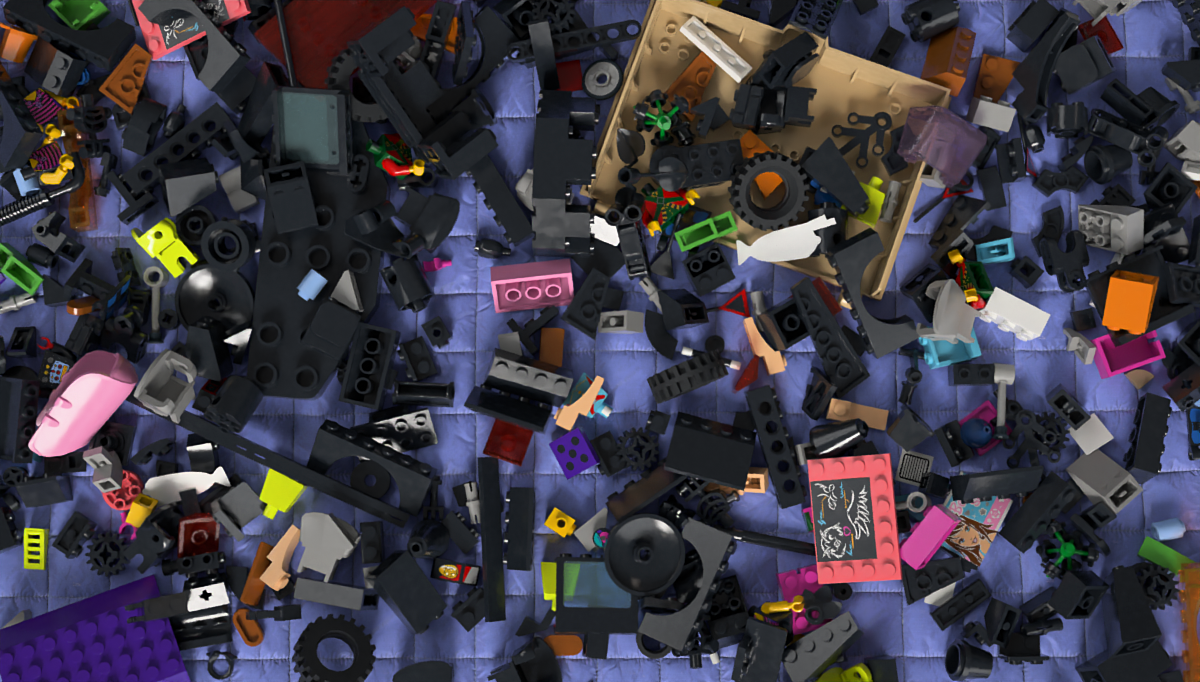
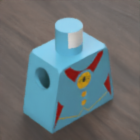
M586 373L582 374L564 401L563 406L572 405L590 388L594 381ZM600 388L587 415L591 419H593L597 412L608 418L613 410L611 406L604 402L608 394L602 388Z

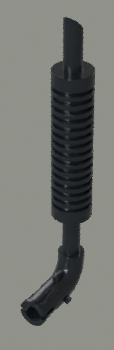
M71 152L72 162L74 163L71 171L74 178L55 190L50 191L48 188H44L0 207V227L55 203L54 198L79 190L84 183L86 168L83 167L79 152Z

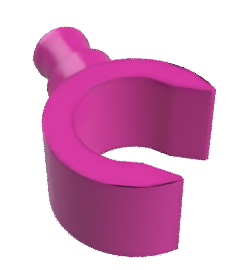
M433 258L434 261H423L425 272L441 270L446 266L452 265L450 259L441 260L440 258Z
M127 512L120 513L122 524L119 527V534H123L125 528L131 525L134 528L131 539L137 538L135 532L139 528L126 522Z

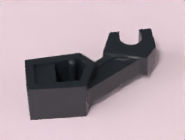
M301 604L274 606V610L246 611V620L274 618V621L302 619Z

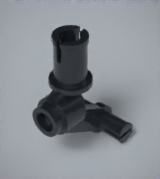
M900 347L898 354L909 357L911 367L905 372L907 380L901 383L903 387L898 401L903 404L907 402V405H911L914 389L917 388V383L922 379V373L918 368V359L925 360V352L917 351V348L907 349Z

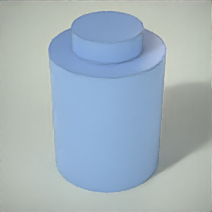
M16 169L13 172L21 196H28L41 190L37 177L24 181L20 172L21 169Z
M311 269L298 285L297 289L300 290L298 295L306 301L309 298L314 300L328 281Z
M1178 518L1151 524L1153 538L1158 542L1182 538L1183 533L1186 531L1183 521H1180Z

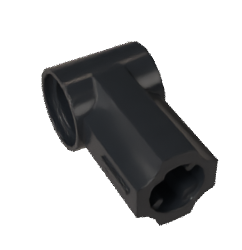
M424 168L422 175L418 176L411 172L403 180L397 178V183L400 191H405L406 186L411 189L433 188L437 185L439 178L432 169ZM431 173L433 175L432 180L425 183L424 176Z

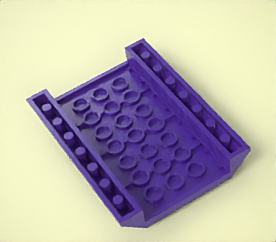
M154 574L0 629V675L3 682H191L169 618L127 624V619L133 616H142L141 608L125 611L124 606L140 603L146 599L161 597Z

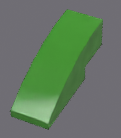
M728 211L678 231L674 235L681 251L684 252L736 232L738 228L731 212Z
M8 242L0 243L1 272L29 294L34 295L44 280L43 276Z
M1146 536L1137 556L1152 564L1161 565V569L1164 567L1169 568L1168 573H1174L1176 577L1196 586L1200 578V564Z

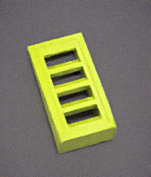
M24 529V569L46 570L49 529ZM33 535H40V539H33ZM32 543H40V547H32ZM31 551H40V555H31ZM31 559H40V563H30Z

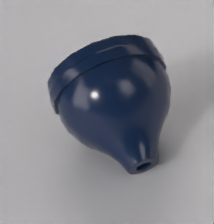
M969 419L961 427V439L970 448H982L992 439V427L984 419Z

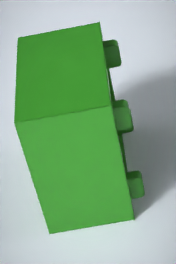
M53 0L48 5L71 29L85 31L92 23L97 26L111 13L99 0Z

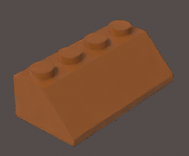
M957 26L930 38L920 79L951 89L949 95L957 97L967 77L976 33L968 28Z

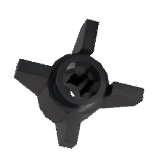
M672 494L667 501H663L659 506V516L670 521L677 529L684 527L689 521L688 518L692 519L696 514L695 511L686 509L682 504L678 503L675 495Z

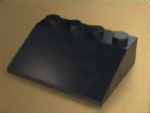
M483 384L480 387L474 386L465 401L464 407L471 411L544 435L552 415L548 405L538 402L536 406L530 404V399L521 396L515 399L510 397V393L504 391L496 393L491 391L492 388L483 386Z
M678 411L664 470L744 491L757 432Z

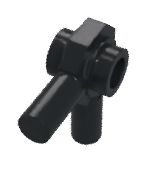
M997 389L996 391L993 392V394H994L995 397L998 399V389ZM1006 397L1005 420L1015 421L1017 413L1023 410V408L1017 401L1008 400ZM997 416L990 420L993 427L997 426Z

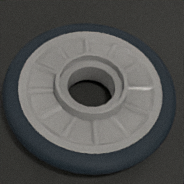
M609 59L593 62L586 68L582 77L584 92L589 97L596 98V100H606L613 97L623 84L621 67ZM602 75H606L607 81L603 84H599V77Z

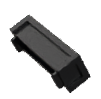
M394 379L393 405L454 406V382H450V384L405 382Z

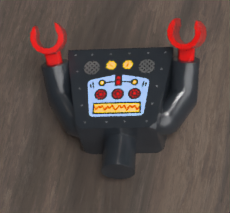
M42 336L40 338L45 339L47 344L45 346L37 344L39 348L45 350L37 381H40L39 398L49 399L51 392L54 389L56 390L61 383L65 372H69L77 362V357L71 350L65 348L64 345L56 342L51 343L48 338Z

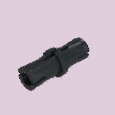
M1060 618L1038 619L1036 622L1020 625V632L1023 637L1037 634L1043 636L1048 632L1061 631L1063 629V622Z

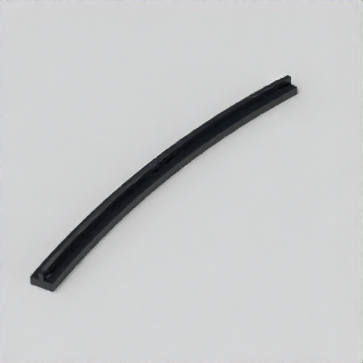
M136 386L125 399L203 438L289 476V478L296 479L298 482L315 488L320 492L322 491V493L324 492L353 507L355 506V508L357 507L362 511L386 520L388 523H393L395 526L404 528L405 523L410 517L409 513L319 473L231 431L229 434L223 433L219 430L218 425L187 410H184L181 414L179 423L172 421L170 415L167 417L161 416L144 406L142 402L134 397Z

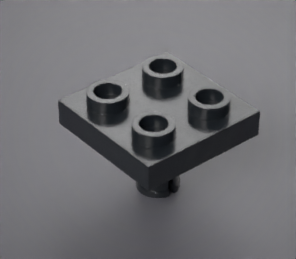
M106 421L90 440L88 450L102 446L107 452L115 451L121 465L128 466L137 427Z

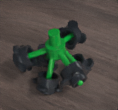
M660 89L652 91L649 96L643 99L642 103L637 102L633 106V113L636 114L634 121L637 119L636 130L638 132L643 130L651 132L654 125L661 129L655 133L654 139L650 140L651 145H656L658 148L674 142V138L665 130L673 126H679L682 123L679 114L689 112V102L683 96L679 97L677 94L673 95L674 100L670 103L672 109L668 111L662 110L669 96L667 93H662ZM650 105L652 108H658L659 113L657 115L647 111Z
M1052 521L1043 533L1044 535L1048 534L1051 539L1058 538L1061 543L1060 548H1056L1048 539L1043 540V544L1036 547V553L1039 554L1043 562L1040 565L1045 568L1043 572L1046 574V577L1052 579L1057 577L1061 580V576L1066 572L1079 571L1082 568L1080 562L1071 558L1074 554H1079L1083 562H1088V567H1093L1094 562L1099 558V551L1095 548V543L1091 542L1089 546H1083L1080 540L1081 532L1078 530L1071 533L1066 532L1064 529L1066 526L1065 522ZM1057 553L1060 554V557L1057 559L1055 563L1049 561L1050 559H1054L1057 556Z

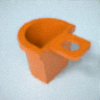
M0 22V27L5 28L0 46V57L13 62L23 63L33 41L37 40L39 36L30 34L21 27Z

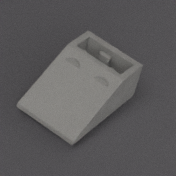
M1191 120L1179 128L1165 142L1163 147L1178 160L1200 163V123Z
M1078 205L1079 231L1083 234L1086 245L1126 255L1144 248V209L1130 206Z
M1098 449L1088 455L1082 454L1065 469L1093 505L1103 501L1115 514L1120 512L1143 491L1142 487L1128 471Z

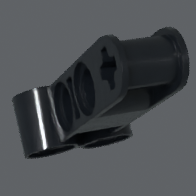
M1091 110L1088 133L1137 154V161L1143 167L1154 165L1160 155V149L1164 146L1169 136L1166 128L1156 126L1150 131L1104 110ZM1153 136H1157V137H1159L1161 140L1158 141V140L1154 139ZM1145 153H1150L1153 157H1148Z
M640 200L631 201L626 208L619 203H615L605 213L606 223L610 226H616L630 280L642 276L651 277L650 262L639 221L645 213V205ZM630 208H636L639 211V214H633ZM611 211L617 212L620 218H614Z

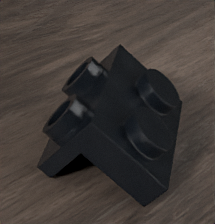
M75 511L52 546L64 553L67 559L77 558L84 550L83 545L86 540H90L95 534L96 530L94 529L97 524L80 512Z
M451 511L446 515L442 523L448 529L450 538L464 554H467L480 542L478 538L480 534L473 527L469 528L464 523L466 519L459 511L457 513Z

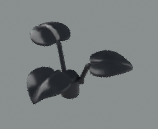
M623 128L617 129L616 143L618 155L622 162L629 165H625L618 172V180L625 184L626 187H622L617 191L615 203H619L626 208L631 201L640 200L645 205L644 196L636 193L637 188L632 185L636 184L641 177L660 176V186L669 192L677 191L683 186L689 172L687 166L677 158L667 157L662 159L658 165L660 172L640 173L637 168H631L638 162V157L642 156L645 152L644 137L637 131ZM630 208L633 214H639V211L636 208Z

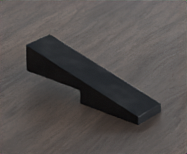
M440 0L436 2L425 36L426 42L419 60L428 65L430 75L436 80L457 8L456 5Z

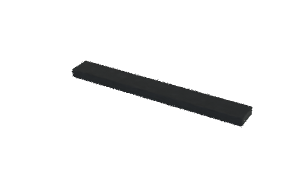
M477 457L485 622L505 621L498 457Z

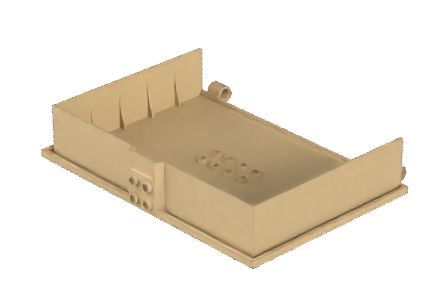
M651 0L641 25V35L636 39L624 71L623 84L616 93L597 144V159H593L592 167H596V179H592V185H582L580 195L597 200L593 212L605 216L609 207L615 204L617 191L622 187H626L625 184L618 180L619 170L629 164L622 162L618 155L616 143L617 129L623 128L637 131V119L634 121L636 114L633 113V106L637 102L642 103L643 99L654 90L660 89L664 93L702 51L679 31L692 16H695L752 67L750 73L739 83L718 64L715 67L710 82L702 95L701 103L715 97L720 98L719 105L728 117L730 116L731 109H735V90H739L740 84H745L749 77L757 71L764 61L763 54L770 49L777 50L804 33L805 30L790 24L783 30L698 0ZM806 31L819 45L815 53H818L820 58L809 74L792 86L817 89L813 101L809 100L807 113L809 116H814V121L811 122L810 128L785 125V128L780 133L775 132L756 136L774 153L778 152L799 164L807 146L817 150L830 137L839 150L854 138L850 136L835 138L831 133L834 125L863 130L870 126L862 123L851 126L847 121L850 113L855 112L858 115L874 117L879 112H886L891 116L892 125L884 133L883 155L876 157L872 154V148L876 144V131L869 138L868 165L866 168L860 169L856 166L860 144L843 156L850 169L855 171L854 175L858 182L868 185L872 176H875L883 181L879 191L884 194L887 193L889 181H897L902 184L897 199L899 203L895 207L892 223L879 220L883 204L875 228L848 216V239L868 228H872L878 232L885 249L868 264L860 285L861 299L863 295L881 301L923 182L920 181V177L933 141H937L934 137L943 112L947 113L952 98L949 97L951 89L831 48L828 44V36L824 40ZM666 99V104L662 107V110L668 111L672 109V106ZM651 105L647 110L654 115L659 113L658 108H652ZM679 114L682 123L687 121L691 125L690 130L692 134L696 135L695 142L692 145L741 139L748 131L747 129L733 127L732 121L729 120L714 132L710 128L706 139L698 137L699 131L696 130L699 119L703 120V117L695 115L693 122H689L682 114ZM851 116L850 121L856 122L857 117ZM880 119L878 121V124L883 126L886 124V122L883 119ZM909 123L917 142L908 149V168L889 177L881 158L890 150V131ZM654 125L651 132H646L645 130L639 132L645 140V152L642 156L638 157V162L631 168H637L640 173H649L650 159L653 153L659 149L656 145L653 146L650 143V140L654 139L655 133L661 130L657 125ZM673 126L670 129L665 130L669 132L670 136L674 138V142L670 143L669 145H673L676 147H684L678 145L679 141L677 140L676 136H674L670 132L673 128L677 126ZM834 129V133L840 134L841 129ZM876 147L874 151L876 153H881L882 149L880 147ZM860 159L858 163L860 165H865L866 161L864 159ZM641 177L636 184H632L637 188L636 193L642 194L644 199L646 196L641 192V189L647 183H650L655 189L659 187L651 177ZM754 180L750 186L751 200L760 208L776 206L782 200L785 192V185L782 182L764 200ZM727 181L718 186L694 189L700 198L693 199L695 202L693 206L712 212L710 218L730 211L738 228V231L712 242H718L720 245L737 250V240L747 246H751L762 236L773 232L771 229L763 231L750 226L734 212V207L729 202L731 194L728 192V187H731L732 181ZM806 191L809 199L804 201L803 207L805 210L804 212L799 211L796 215L798 219L788 222V227L807 223L808 211L820 209V205L814 204V194ZM611 211V214H612L613 217H614L615 211ZM820 254L819 257L771 262L841 287L842 290L837 305L851 309L850 304L843 298L842 292H844L842 285L840 286L835 279L836 270L830 266L824 254Z

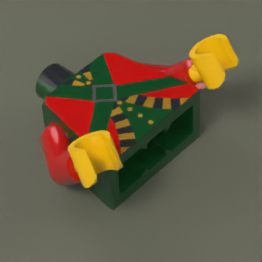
M398 133L382 134L377 141L370 139L367 142L366 150L373 153L375 165L390 175L403 180L411 172L418 176L424 173L425 162L418 159L413 164L411 149L405 144Z
M647 183L641 189V192L646 196L644 199L645 213L642 216V223L649 230L651 236H654L653 232L655 230L661 233L676 221L678 213L683 215L689 210L687 201L694 205L693 199L700 198V196L694 189L688 191L680 188L677 191L669 192L665 191L661 186L655 189L650 183Z
M958 249L949 252L948 256L951 263H956L959 268L955 282L965 293V303L974 309L984 308L986 305L985 301L993 294L994 290L983 263L967 262L960 255Z

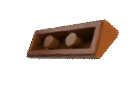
M541 328L539 361L562 367L564 329Z
M261 541L240 598L242 603L255 607L259 604L266 584L259 578L272 563L267 556L274 547Z

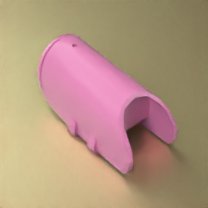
M103 350L89 352L80 358L69 372H65L57 389H54L49 395L48 402L36 418L38 428L29 440V448L40 456L51 457L61 456L87 445L138 383L136 370L126 358L119 353L114 354Z

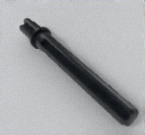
M714 524L713 527L733 536L739 542L816 556L815 544L736 529L735 526L726 529L724 526Z

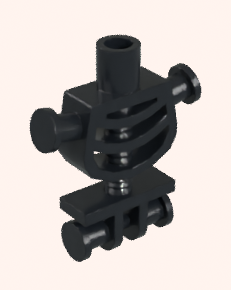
M93 94L80 95L82 107L69 108L66 111V118L74 120V127L77 131L89 136V140L77 141V145H85V147H80L79 156L82 159L88 157L101 158L103 153H111V148L108 145L103 146V143H109L110 139H97L96 133L102 132L107 127V119L112 117V111L109 107L94 106Z
M690 477L691 480L684 479L683 484L675 488L682 497L686 495L685 492L690 491V494L684 499L686 503L696 494L700 496L701 500L696 508L697 515L701 518L698 522L712 526L716 521H719L726 529L735 522L728 513L733 506L732 502L740 501V497L735 490H732L728 496L721 489L711 490L706 493L703 488L710 482H702L700 479ZM703 501L707 504L704 511L702 508ZM709 508L712 510L710 516L708 515Z
M704 615L703 620H711V616ZM704 628L697 631L694 637L695 644L687 654L675 648L671 650L675 657H689L690 669H701L702 655L717 652L719 649V642L715 639L712 640L710 631Z

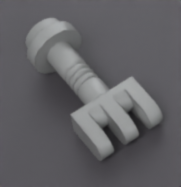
M1168 77L1165 78L1170 91L1178 89L1187 104L1184 108L1186 112L1193 114L1200 110L1199 100L1194 101L1188 90L1182 89Z

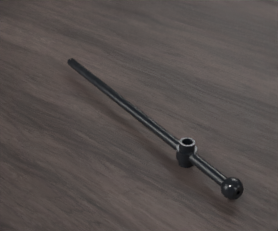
M274 0L289 86L298 87L282 0ZM291 94V96L296 98V96L299 97V94Z

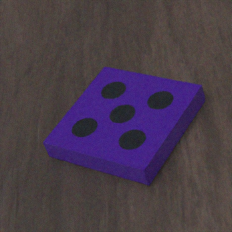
M582 426L549 443L567 480L600 462Z

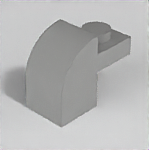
M102 446L84 451L83 459L94 468L92 483L103 493L122 488L123 469L115 451L107 452Z

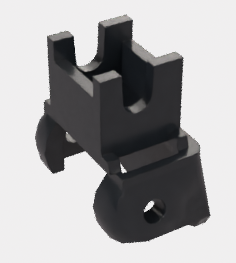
M761 80L756 86L764 88L765 97L757 131L752 132L756 135L780 133L785 128V125L810 128L811 122L814 121V116L807 115L809 100L813 101L817 89L797 86L785 88V81L770 89Z
M406 186L404 190L409 193V196L400 211L394 215V219L410 227V234H418L424 241V249L429 253H433L452 231L458 219L460 203L455 198L436 192L427 198Z
M177 502L169 503L151 513L135 532L137 538L123 552L129 561L137 554L143 556L144 560L137 568L141 574L145 573L152 566H159L162 560L178 547L177 544L191 538L194 526L192 523L186 524L185 515L178 509L179 504ZM179 523L183 525V530L179 529ZM162 528H163L171 537H169V536L162 530Z
M537 636L517 650H514L511 656L512 661L492 669L491 675L487 677L488 681L496 679L497 682H563L561 668L553 650L545 640Z
M437 660L414 663L396 672L393 675L392 681L454 682V664Z

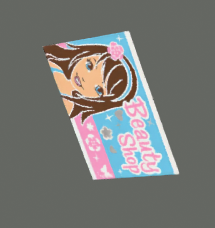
M951 490L943 505L962 520L943 542L942 546L980 567L1013 500L1009 498L998 499V496H992L991 501L980 502L979 498L973 499L974 503L961 504V500L953 501Z

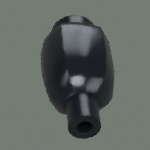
M179 104L177 110L172 111L166 118L163 125V136L167 139H170L184 128L186 121L184 116L186 107Z
M1023 119L1022 121L1025 126L1023 134L1027 148L1032 150L1033 153L1043 151L1045 138L1040 127Z
M482 238L481 240H476L474 252H478L481 257L497 259L502 255L510 257L511 249L503 247L497 240Z

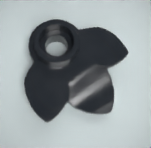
M1178 345L1173 348L1172 352L1167 349L1164 350L1166 357L1162 358V363L1167 368V375L1170 380L1176 377L1175 369L1178 370L1179 375L1195 363Z
M828 585L819 588L814 594L805 589L801 595L805 608V618L812 625H819L825 619L835 618L842 609V603L832 601V592ZM814 611L819 612L818 618L812 617Z

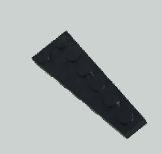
M804 277L793 285L790 291L825 374L838 387L834 395L840 399L867 379L870 374L809 277Z

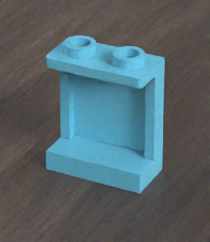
M972 328L971 337L975 339L974 343H965L959 340L958 344H952L947 340L932 341L919 337V342L925 350L924 359L926 364L929 365L930 370L975 360L981 356L974 328Z

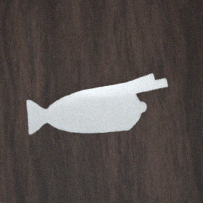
M825 215L804 224L773 231L756 240L751 246H747L737 240L738 265H741L750 256L766 262L807 258L816 249L817 244L821 242V238L815 235L814 230L836 224L835 218L827 220Z
M218 467L213 474L181 472L150 478L142 492L158 500L156 507L158 508L165 504L180 501L179 492L196 489V494L198 495L210 488L214 482L229 487L231 485L223 468Z

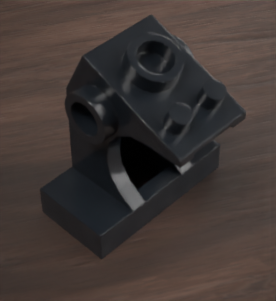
M56 211L49 212V216L40 219L36 225L31 227L36 239L54 253L75 263L85 249V246L61 232L59 234L58 230L66 217Z

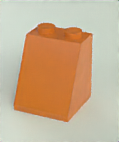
M1117 269L1110 277L1102 325L1107 326L1110 330L1126 329L1131 334L1139 335L1145 333L1148 328L1159 277Z

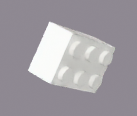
M997 287L993 288V294L985 301V307L977 309L981 312V317H979L981 320L988 323L992 321L998 324L997 327L1005 332L1011 331L1016 334L1018 339L1023 341L1040 337L1050 317V314Z

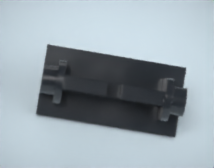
M115 248V251H112L111 259L115 270L122 269L121 272L117 273L119 283L127 275H130V288L131 286H140L139 274L136 270L130 248Z

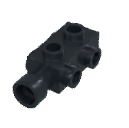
M216 551L177 558V560H162V572L164 576L174 575L175 572H178L179 575L186 576V579L198 577V573L206 572V575L218 573L219 569H224L226 555L224 551Z

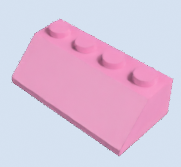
M570 258L490 267L496 313L538 309L547 306L552 307L553 305L555 307L566 306L570 304L574 297Z

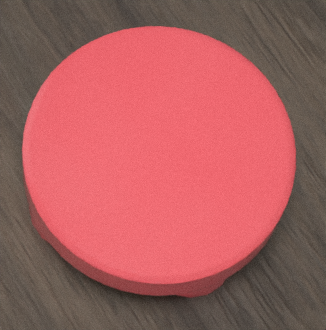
M123 470L122 488L106 493L102 492L105 502L113 509L129 510L138 494H143L144 484L135 472Z

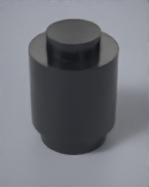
M38 243L30 245L26 251L29 262L44 268H54L58 262V254Z

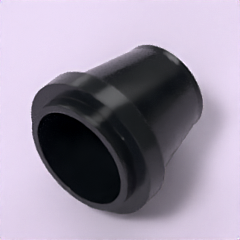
M1097 144L1090 146L1084 157V166L1088 176L1100 185L1109 183L1115 176L1130 169L1133 163L1131 152L1117 145L1103 146Z
M960 639L955 640L948 647L945 656V669L951 680L962 682L965 679H987L990 676L993 668V657L989 651L970 645L967 641Z

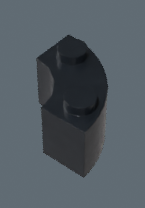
M147 97L140 103H136L128 127L122 133V139H124L122 148L145 156L154 147L157 134L165 123L167 106Z
M195 433L188 434L186 448L189 454L191 472L213 474L218 467H222V465L220 466L218 455L219 444ZM214 482L210 488L219 487L221 484Z

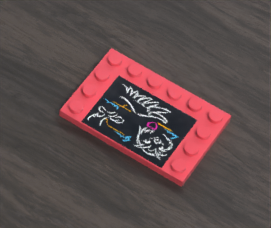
M132 0L148 52L153 56V60H157L207 35L202 23L192 13L174 15L162 25L149 22L138 9L144 0ZM200 0L210 7L212 15H215L223 22L222 26L251 13L248 0Z
M891 453L807 460L818 584L903 579Z

